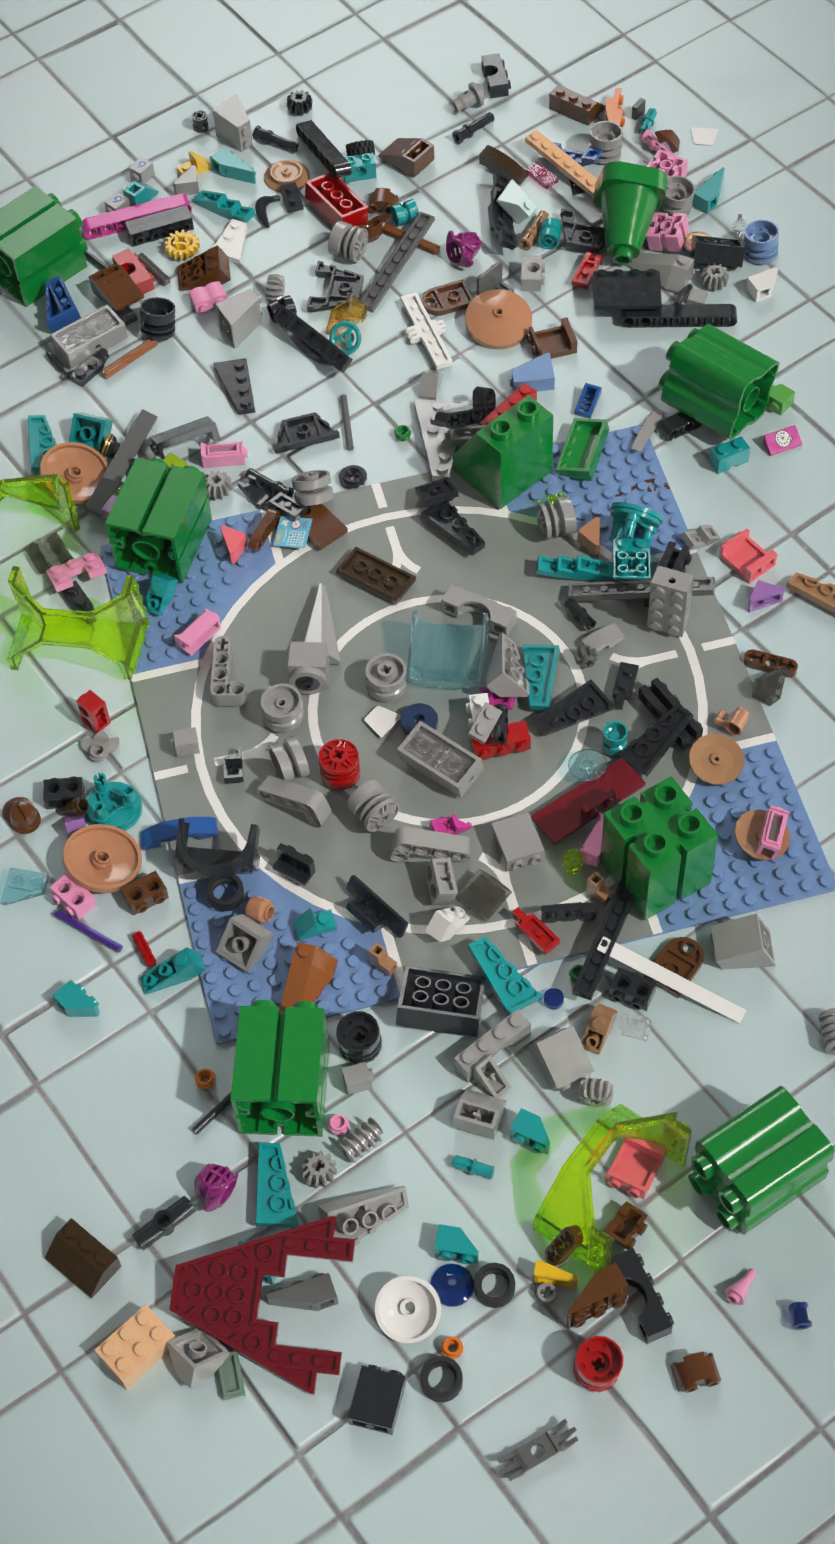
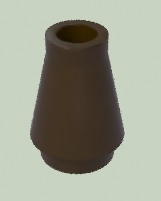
M75 797L62 805L60 810L64 816L84 815L89 809V804L85 798Z

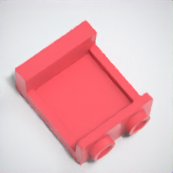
M746 528L721 545L720 558L750 584L776 565L777 553L773 549L767 553L749 537L750 530Z
M628 1130L624 1137V1143L610 1170L606 1172L605 1181L615 1189L621 1188L627 1191L634 1198L645 1199L666 1157L667 1148Z

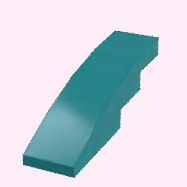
M201 190L193 199L194 203L213 213L245 223L256 214L254 208L244 207L240 201L228 199L224 193Z
M539 555L536 563V574L572 580H611L612 563L580 555L576 559L558 555L557 559Z

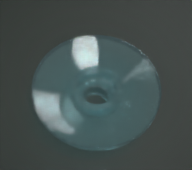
M583 749L571 756L568 768L575 778L590 781L604 774L607 768V761L601 752L594 749Z

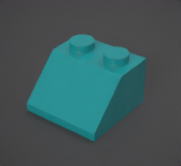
M83 412L73 413L69 442L85 444L101 454L104 444L111 433L113 419Z

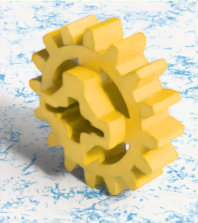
M182 230L180 233L175 231L176 234L170 233V237H166V242H164L166 253L169 254V257L174 256L175 260L178 257L180 260H183L184 257L189 259L190 255L195 256L194 252H199V237H196L195 233L191 234L190 230L187 232Z

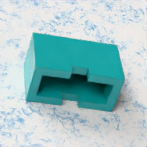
M740 436L711 448L709 463L717 474L730 470V467L734 465L737 467L749 461L750 447L743 437Z

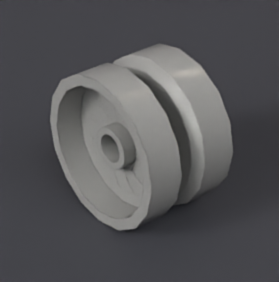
M327 470L307 471L297 474L291 479L293 489L297 490L294 494L295 500L305 506L322 504L334 497L333 489L328 485L331 483V478Z
M389 653L379 654L367 663L365 669L367 691L371 697L378 701L391 702L405 694L408 686L406 664L400 657Z
M284 683L275 684L267 688L262 694L260 701L263 719L268 728L283 733L296 729L302 723L304 711L301 693L297 688Z
M295 736L284 739L283 746L278 742L268 746L269 755L279 779L293 782L295 775L303 778L310 774L307 759Z

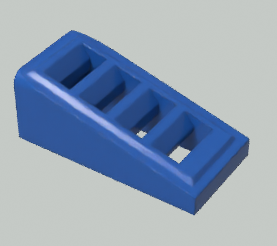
M585 383L574 414L591 418L602 393V387ZM585 403V404L591 405V407H588V406H585V405H582V404ZM580 408L589 410V412L581 411Z

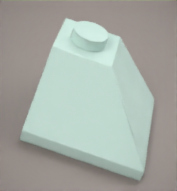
M513 179L510 180L496 200L518 224L530 217L536 208L535 202Z

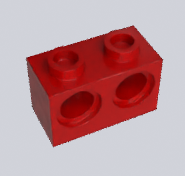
M92 690L82 694L76 700L82 722L96 734L111 723L105 701Z

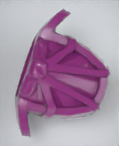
M453 230L448 232L446 252L450 262L466 268L473 266L474 262L472 259L477 255L482 244L476 232H461L455 236Z
M210 1163L200 1170L194 1179L195 1194L205 1204L203 1207L204 1211H214L218 1207H222L229 1199L237 1183L239 1174L237 1171H234V1174H232L227 1166L224 1167Z

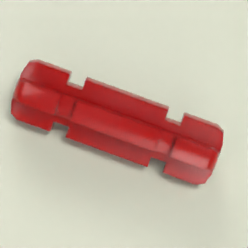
M141 931L133 933V940L146 966L151 967L155 965L156 959Z

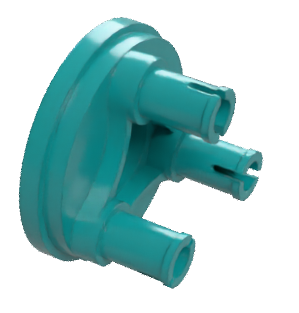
M614 502L610 506L613 527L609 540L613 541V538H621V534L625 538L628 535L629 539H633L635 528H638L643 532L641 539H650L651 546L653 535L656 534L657 529L662 524L663 517L659 513L640 505Z
M98 773L99 778L95 774L93 777L95 789L87 798L89 809L85 816L90 825H111L124 831L133 827L139 820L143 808L138 792L133 786L122 782H107L106 776L103 773Z

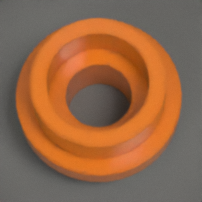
M201 1069L195 1076L196 1085L201 1089L211 1088L216 1082L215 1073L210 1069ZM204 1078H209L206 1082L202 1081Z
M457 1337L446 1338L441 1345L442 1354L451 1359L459 1358L463 1353V1343ZM450 1346L457 1348L454 1352L448 1350Z

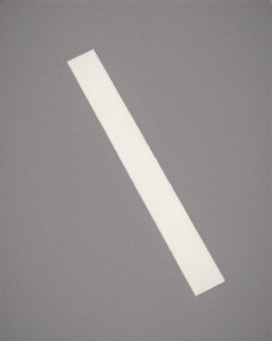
M603 936L602 940H607L608 945L602 947L599 944L597 950L606 954L611 940ZM617 943L614 944L610 957L741 1023L746 1012L745 1009Z

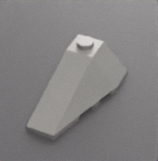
M640 253L638 257L632 259V262L626 266L640 271H647L648 269L660 271L661 288L680 295L693 274L694 259L679 254Z
M503 632L498 637L486 676V686L491 693H495L499 697H527L529 695V682L523 677L525 670L518 662L520 655L517 646Z
M403 1185L335 1199L317 1205L320 1220L330 1216L337 1217L334 1237L355 1239L356 1246L360 1243L359 1240L367 1234L374 1233L378 1226L385 1221L389 1222L408 1208L409 1204L406 1187Z

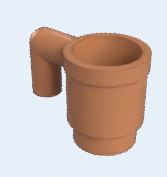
M737 707L731 713L728 720H723L726 712L720 710L713 721L714 725L724 727L732 735H741L748 722L749 712L744 708Z

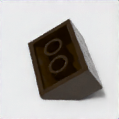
M72 1218L56 1233L45 1256V1259L91 1299L122 1267L114 1253Z

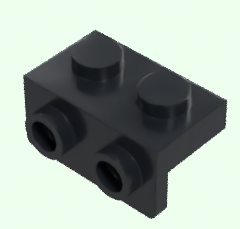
M280 843L276 848L278 859L272 866L273 870L306 886L316 872L313 858L308 854H301L290 845L286 846Z

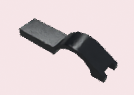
M248 475L250 482L246 485L242 482L238 483V487L260 508L267 509L271 507L293 521L298 520L307 513V506L282 492L276 496L268 494L261 487L257 478L252 475Z

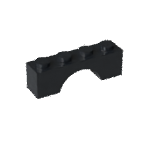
M634 1248L610 1257L609 1265L616 1262L628 1285L637 1289L644 1297L646 1307L638 1318V1326L647 1344L671 1334L672 1325H674L673 1318L669 1312H665L662 1306L664 1305L663 1298L659 1292H655L653 1278L643 1268L644 1261L639 1253L636 1254Z

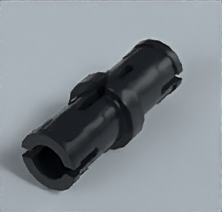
M570 598V600L568 599L565 602L564 606L587 630L595 627L596 621L574 598Z

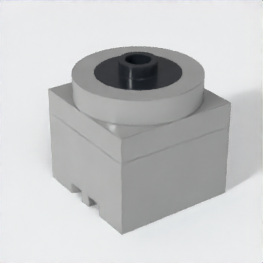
M290 642L288 660L289 685L297 688L300 693L317 694L324 689H328L330 673L328 642Z

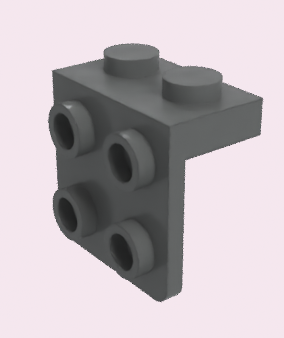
M498 261L477 277V295L494 289L514 292L512 287L502 281L501 262Z

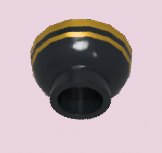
M112 433L109 434L101 451L103 457L115 456L121 445Z

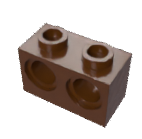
M156 870L120 888L123 898L133 915L143 913L153 905L161 904L169 898L167 888Z

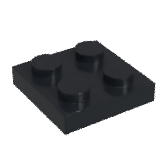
M448 477L415 487L416 494L425 507H434L438 503L452 501L454 498L459 497L458 490Z

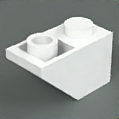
M778 267L767 269L748 277L746 290L755 302L771 297L777 281Z
M458 906L438 910L434 913L425 931L439 942L450 940L469 921L470 917Z

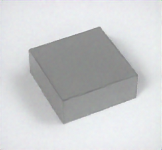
M692 288L686 304H704L708 297V292Z

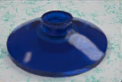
M443 1265L434 1272L430 1284L436 1290L440 1302L444 1306H460L466 1303L473 1294V1277L461 1265ZM453 1279L456 1281V1284L449 1285L448 1281Z

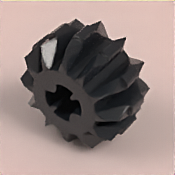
M296 90L295 93L291 92L287 96V108L291 114L295 113L296 116L298 114L303 115L304 113L308 114L309 110H312L313 101L308 92Z

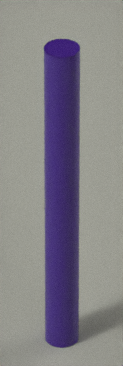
M56 910L54 913V917L118 953L121 952L123 948L121 944L60 910Z

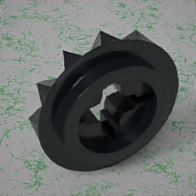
M358 465L347 466L339 474L340 483L344 487L349 486L350 489L353 487L359 488L360 485L365 484L367 472ZM355 474L356 478H354V480H351L352 476Z

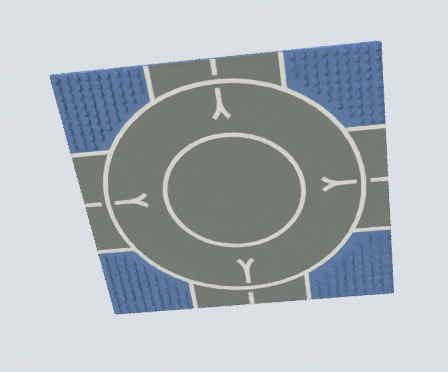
M643 425L608 432L592 481L579 480L557 473L555 469L565 442L553 444L552 472L502 509L491 502L452 468L450 480L458 490L459 497L454 498L449 503L457 508L458 514L468 521V526L474 528L485 541V548L473 556L421 518V512L429 507L423 505L416 494L415 487L433 482L430 472L333 493V499L322 503V505L348 528V532L322 550H319L308 539L305 548L273 546L279 524L278 521L259 552L249 549L247 545L237 562L232 564L222 538L220 526H226L245 533L248 544L250 537L270 508L211 520L184 583L177 582L174 596L160 616L143 610L152 579L153 568L150 567L147 575L116 569L111 551L112 545L108 543L101 546L164 821L186 817H215L217 819L218 836L200 840L198 836L189 837L187 846L243 851L248 840L251 824H256L260 828L258 854L260 855L259 871H253V874L241 873V870L235 872V875L243 883L244 899L237 908L225 912L216 910L208 902L206 885L211 876L198 874L192 869L183 868V865H180L174 858L176 840L169 841L195 951L201 954L206 968L201 973V978L218 1044L237 1040L240 1006H251L252 1002L256 1000H269L274 1002L280 1009L297 942L318 946L338 959L332 981L323 989L321 996L314 1001L318 1008L325 1009L326 1018L399 1000L406 965L483 976L467 946L485 936L517 970L589 953L610 902L604 906L586 892L587 879L596 871L605 878L604 885L610 890H615L617 884L601 862L595 867L587 865L579 859L580 848H582L599 820V816L557 844H553L533 822L545 850L544 860L539 864H531L519 870L507 871L506 861L499 844L492 836L491 823L529 812L531 817L545 806L620 759L618 756H610L603 751V728L610 721L624 723L628 729V747L631 741L638 739L645 733L644 731L647 728L655 725L658 721L638 699L639 687L643 685L650 687L651 681L657 677L668 686L669 691L673 695L678 697L681 705L694 715L695 721L701 723L703 727L702 736L707 734H723L731 737L739 744L744 753V766L741 774L730 783L725 785L706 783L694 774L689 764V753L692 746L682 750L674 742L648 777L632 767L646 784L643 788L615 806L634 796L640 802L641 792L672 776L693 802L692 810L697 808L717 832L718 840L711 884L682 900L679 899V894L677 893L675 904L647 920H644L632 905L616 943L621 945L835 891V879L715 593L708 596H692L689 621L683 637L647 628L649 607L644 606L645 598L576 601L596 621L595 627L591 628V630H587L564 606L568 600L570 583L621 581L620 579L613 578V541L609 540L613 527V517L610 515L612 503L626 502L640 505L659 513L663 517V522L657 529L656 534L653 535L650 546L651 580L669 541L676 542V549L680 550L683 545H686L680 536L688 531L671 488L666 489L664 486L665 483L668 485L669 483L650 438L641 452L632 448ZM655 479L654 482L649 483L645 482L644 480ZM637 485V488L631 491V487ZM619 493L622 494V496L615 497ZM568 496L575 511L577 531L563 535L559 529L558 537H553L552 535L551 539L546 540L537 522L536 505L538 502L545 504L547 500H550L554 506L555 498ZM595 517H600L599 556H594L577 542L578 530ZM635 528L633 539L642 538L643 532L641 529ZM355 547L416 576V581L397 605L336 575L337 568ZM690 550L692 559L690 564L685 566V573L694 575V578L708 577L697 550ZM540 555L557 559L558 555L576 559L580 555L612 563L611 580H572L536 574L537 558ZM322 583L327 589L341 664H330L328 689H324L317 694L301 693L304 711L302 723L292 731L276 732L268 728L264 723L260 700L267 688L275 684H289L288 660L290 642H305L319 584ZM451 584L457 587L460 586L469 592L477 593L486 599L494 600L498 604L511 607L517 611V622L507 637L514 641L520 655L518 662L525 670L523 673L524 679L526 678V668L522 644L559 645L560 652L550 707L590 679L616 705V698H613L612 693L620 662L639 665L632 697L629 701H624L622 710L614 708L612 711L546 736L532 723L533 719L545 710H531L528 696L516 697L513 709L508 710V724L526 721L531 737V749L525 752H515L506 756H496L482 760L484 770L461 798L400 760L397 749L408 736L401 727V719L382 738L364 720L377 706L401 715L403 710L412 704H427L434 708L438 715L436 731L473 753L470 737L467 736L469 732L468 718L471 717L470 714L466 713V703L469 702V695L481 694L479 688L487 687L486 676L499 635L490 631L489 620L480 613L468 612L455 617L441 611V599ZM205 609L215 612L220 617L221 629L199 650L190 656L176 646L174 635L182 633L202 613H205ZM616 623L625 638L613 647L606 646L597 653L598 660L595 661L592 667L583 668L581 664L577 665L574 652H577L578 647L585 645L582 639L605 626ZM219 636H227L231 640L233 656L230 681L242 682L246 687L247 702L242 706H217L212 702L210 683L215 639ZM389 653L396 655L406 664L408 686L405 694L395 701H378L371 697L367 691L365 669L367 663L379 654ZM737 707L744 708L749 712L748 722L741 735L738 736L730 734L724 727L716 726L713 723L720 710L726 712L723 720H728L731 713ZM421 718L415 720L416 723H419V721L424 722ZM196 727L200 753L177 757L176 750H172L170 739L174 738L173 731ZM493 728L492 737L495 738V730ZM295 736L307 759L310 774L303 778L295 775L292 783L318 790L326 798L332 812L320 828L313 826L307 820L304 813L265 801L256 794V789L267 775L279 778L269 755V745L278 742L283 746L284 739ZM335 739L350 741L359 752L360 778L349 789L334 790L327 787L322 781L318 759L319 751L328 741ZM241 747L244 782L225 784L224 758L232 756L236 753V749ZM370 780H377L386 789L387 794H390L399 804V810L395 818L387 826L376 832H369L361 824L359 818L355 817L347 808V802L351 794L360 785ZM770 806L781 807L789 811L786 826L790 834V843L782 856L775 860H759L745 853L738 845L734 831L736 822L742 814L758 809L768 811ZM452 814H454L460 821L464 823L469 822L472 825L470 830L457 834L470 839V859L464 862L451 860L458 894L449 905H432L424 869L433 857L410 854L404 862L392 861L390 859L391 838L400 827L431 831L429 826L430 820L445 817L451 818ZM280 843L286 846L290 845L301 854H308L313 858L316 872L306 886L273 870L272 866L278 859L276 848ZM352 875H356L408 922V927L403 937L399 938L387 926L372 933L346 909L347 903L356 899L346 890ZM221 884L216 887L213 893L217 899L226 900L236 894L237 888L232 884ZM253 896H260L270 899L275 907L274 917L267 923L260 924L274 933L264 955L249 972H246L216 953V950L230 918L240 914L246 915L244 910L245 903ZM594 902L598 906L597 917L592 921H585L581 918L575 921L543 922L560 939V944L547 955H544L515 925L516 921L512 917V911L517 907L525 914L528 912L530 914L533 913L541 920V906ZM453 906L462 908L470 919L450 940L439 942L425 931L436 911ZM309 908L312 909L313 914L331 909L337 930L299 941L293 922ZM376 942L386 948L387 955L397 962V969L390 976L370 963L369 950Z

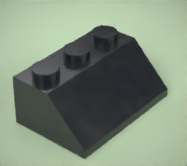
M692 235L691 258L694 259L696 265L704 266L705 264H711L713 266L715 263V265L721 264L730 269L742 267L745 246L741 240Z

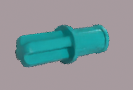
M649 108L646 116L643 117L642 124L638 130L639 134L642 130L643 134L654 125V119L657 115L655 108Z
M455 1155L452 1161V1167L470 1172V1175L477 1174L492 1179L495 1171V1166L478 1162L477 1159L471 1160Z

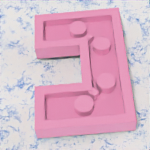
M96 552L87 553L80 558L71 559L67 563L55 565L46 570L47 576L56 592L74 586L70 577L86 572L90 579L107 573L105 565Z

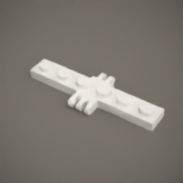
M416 292L402 296L401 303L414 325L405 329L410 342L414 344L422 341L436 370L452 366V359L440 338L442 332L447 330L443 320L436 321L430 319Z

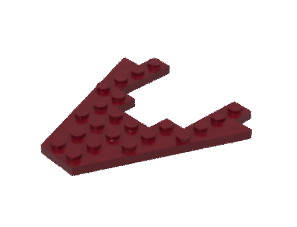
M330 1216L175 1265L169 1310L306 1392L315 1395L317 1373L340 1376L342 1352L277 1345L279 1322L258 1320L263 1276L285 1278L288 1256L353 1262L356 1240L334 1237L337 1217Z

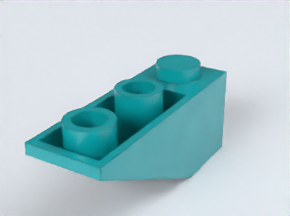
M224 147L210 156L212 169L221 176L252 184L256 183L255 170Z
M724 167L718 172L716 171L701 187L695 189L692 206L707 214L717 206L724 179Z
M186 947L139 978L144 993L147 995L189 981L204 972L206 968L201 954Z

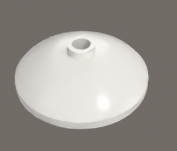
M412 1275L398 1276L387 1282L378 1293L375 1301L377 1323L381 1330L395 1341L401 1343L422 1341L433 1333L441 1317L440 1298L434 1287L426 1280ZM406 1303H412L413 1309L408 1310L405 1306Z

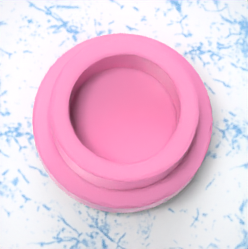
M341 1114L331 1117L328 1122L330 1132L335 1135L345 1134L349 1129L347 1117Z

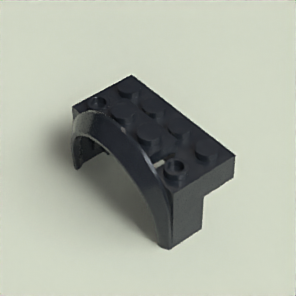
M179 818L174 858L180 865H183V868L192 869L198 874L211 877H228L230 874H235L237 870H241V873L253 874V871H259L260 855L258 854L260 828L258 825L251 824L248 840L243 851L207 849L187 846L190 823H186L184 818Z

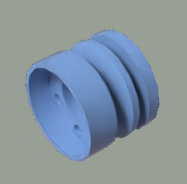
M759 219L752 221L745 227L744 256L749 262L767 264L778 256L779 228L774 222Z

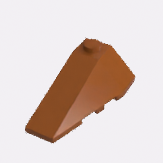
M297 942L279 1011L285 1012L286 1007H293V1004L298 1001L314 1003L321 996L326 985L332 981L338 959L318 946Z

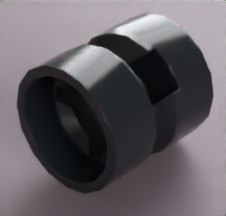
M290 295L280 298L279 301L274 300L267 303L268 313L273 323H277L273 317L282 305L297 315L296 306Z

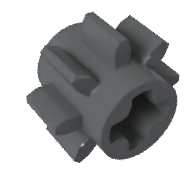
M582 645L577 648V652H574L576 664H581L583 668L592 667L595 661L598 660L596 648L591 649L590 645Z

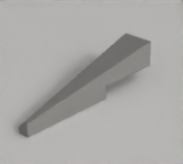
M320 583L305 642H328L330 664L340 665L341 660L327 589L324 584Z

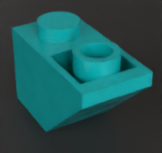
M133 181L123 189V194L129 198L131 206L149 202L159 194L158 190L136 181Z
M163 573L153 575L143 610L160 616L174 596L178 579Z
M70 980L52 995L56 1005L68 1017H97L100 1015L98 1001L93 996L89 997L80 983L76 985Z
M521 1108L510 1128V1138L519 1145L525 1144L531 1147L536 1153L549 1155L550 1141L541 1117Z
M439 1224L435 1244V1257L443 1261H451V1259L460 1260L461 1263L469 1265L478 1263L479 1251L460 1227Z

